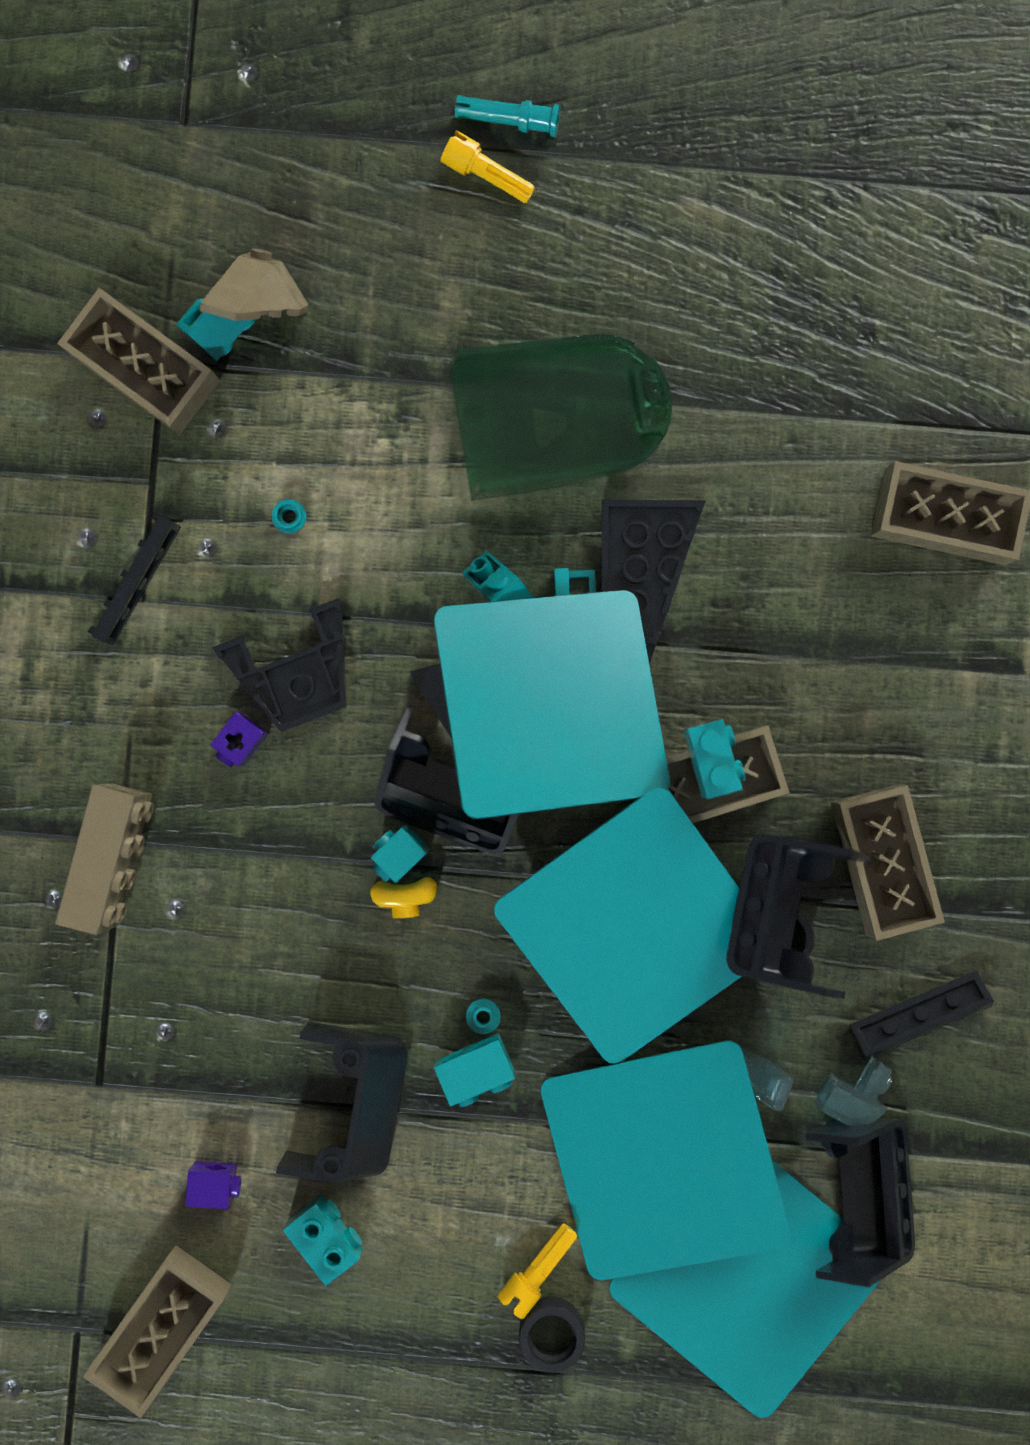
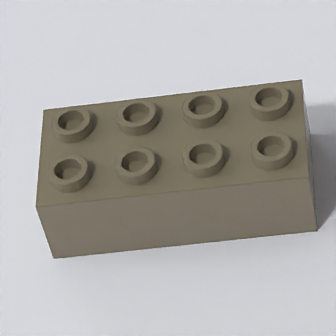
M101 288L97 289L57 343L70 356L179 436L220 382L210 368Z
M895 461L884 470L870 536L1007 565L1019 560L1030 509V490Z
M760 726L734 735L736 745L732 746L731 749L734 760H740L745 774V780L741 781L743 790L704 799L701 797L689 750L666 756L670 777L668 791L692 823L790 793L769 726Z
M113 783L92 786L55 922L56 925L99 935L117 927L118 923H122L127 910V904L123 903L126 890L132 888L136 877V870L132 869L135 857L140 856L145 843V837L141 836L144 823L150 821L154 810V803L150 802L151 793Z
M893 785L830 802L842 848L852 849L871 857L870 864L846 860L866 936L878 941L945 923L908 785Z
M175 1245L88 1368L83 1378L141 1418L224 1301L232 1284Z

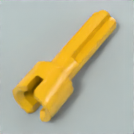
M456 130L455 136L450 137L440 162L463 176L472 172L523 203H527L534 192V185L482 154L481 144Z
M564 1223L561 1224L524 1273L515 1272L497 1294L498 1299L503 1305H509L515 1296L519 1299L513 1312L518 1318L524 1319L541 1298V1289L539 1287L576 1241L578 1236L570 1226Z

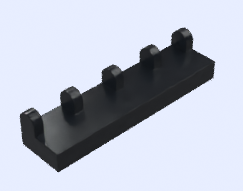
M155 513L153 519L156 521L154 528L146 541L140 539L137 544L141 547V550L129 571L123 569L120 575L124 577V580L112 601L105 600L103 605L107 607V610L97 627L90 626L88 630L94 638L103 643L115 644L181 529V526L163 515Z
M976 970L849 1025V1029L859 1047L861 1057L864 1061H867L877 1054L891 1048H898L905 1042L922 1035L926 1036L932 1033L933 1030L954 1021H961L964 1017L975 1012L989 1009L993 1006L994 1000Z

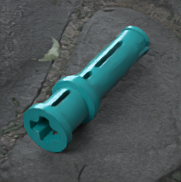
M457 95L456 103H458V106H455V118L457 119L464 118L518 126V129L523 133L534 130L548 132L551 137L557 136L561 108L559 104L547 107L533 105L531 100L522 101L520 105Z

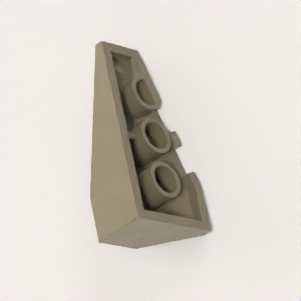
M253 248L251 253L248 252L237 257L200 303L199 311L236 321L260 319L261 315L279 318L281 317L282 310H287V315L300 316L308 312L309 305L283 262L272 259L271 252Z

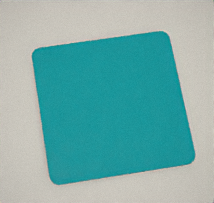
M621 590L444 606L436 612L434 626L461 803L466 815L478 819L640 798L656 787L668 790L670 777L638 600L633 593Z
M662 787L651 789L499 898L494 906V913L498 921L603 1059L612 1064L620 1063L742 977L734 974L729 969L726 961L740 889L672 794Z
M730 1040L550 1077L543 1082L541 1096L587 1270L593 1278L597 1280L614 1279L784 1249L790 1244L792 1233L743 1050L736 1042Z
M773 1160V1166L792 1233L791 1242L786 1248L614 1278L609 1284L610 1294L618 1303L754 1416L759 1418H766L773 1414L879 1283L877 1282L868 1288L816 1278V1270L833 1261L832 1254L829 1251V1239L837 1228L844 1225L843 1218Z

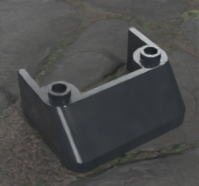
M406 708L388 747L375 797L376 808L388 817L488 854L502 853L506 848L519 813L478 819L466 815L462 808L456 768L430 759L431 748L429 743L422 736L407 732L413 710Z
M762 834L755 837L750 842L747 850L726 955L729 969L738 976L822 996L844 999L846 993L844 991L812 984L814 974L812 960L805 953L790 949L804 881L820 883L827 880L833 873L836 858L870 864L871 857L852 849Z
M309 1021L301 1031L300 1039L335 1045L333 1064L336 1070L344 1076L358 1078L346 1147L337 1145L326 1146L318 1152L317 1156L286 1151L277 1166L276 1174L328 1183L377 1176L385 1171L390 1159L408 1056L407 1046L396 1036Z
M877 1118L831 1121L806 1132V1140L821 1141L828 1156L839 1158L844 1225L836 1229L829 1239V1251L832 1254L833 1261L816 1270V1278L869 1288L912 1259L915 1250V1232L908 1139L905 1123L901 1119Z

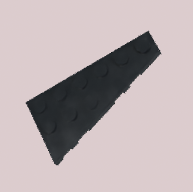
M602 499L601 592L626 590L635 595L638 600L649 664L706 500Z

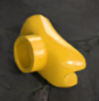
M424 877L410 884H391L385 881H378L371 887L370 894L372 901L378 907L392 908V918L420 916L419 905L428 904L436 897L437 883L430 877Z

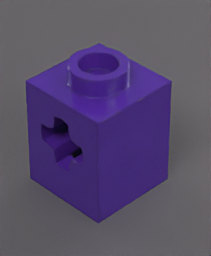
M235 712L210 746L218 751L215 757L231 768L234 764L245 766L269 733L243 713ZM243 735L241 742L244 744V747L233 749L235 742L232 740V737Z
M195 1161L188 1170L185 1206L228 1209L234 1198H238L240 1195L241 1176H236L237 1164Z

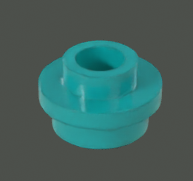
M284 499L273 508V524L283 533H296L306 523L307 514L305 508L296 500ZM288 511H293L296 514L295 520L291 523L284 521V515Z
M481 998L469 1005L466 1012V1021L474 1032L479 1034L490 1033L500 1023L501 1013L499 1007L492 1000ZM480 1011L489 1013L490 1019L487 1022L482 1023L478 1021L477 1014Z

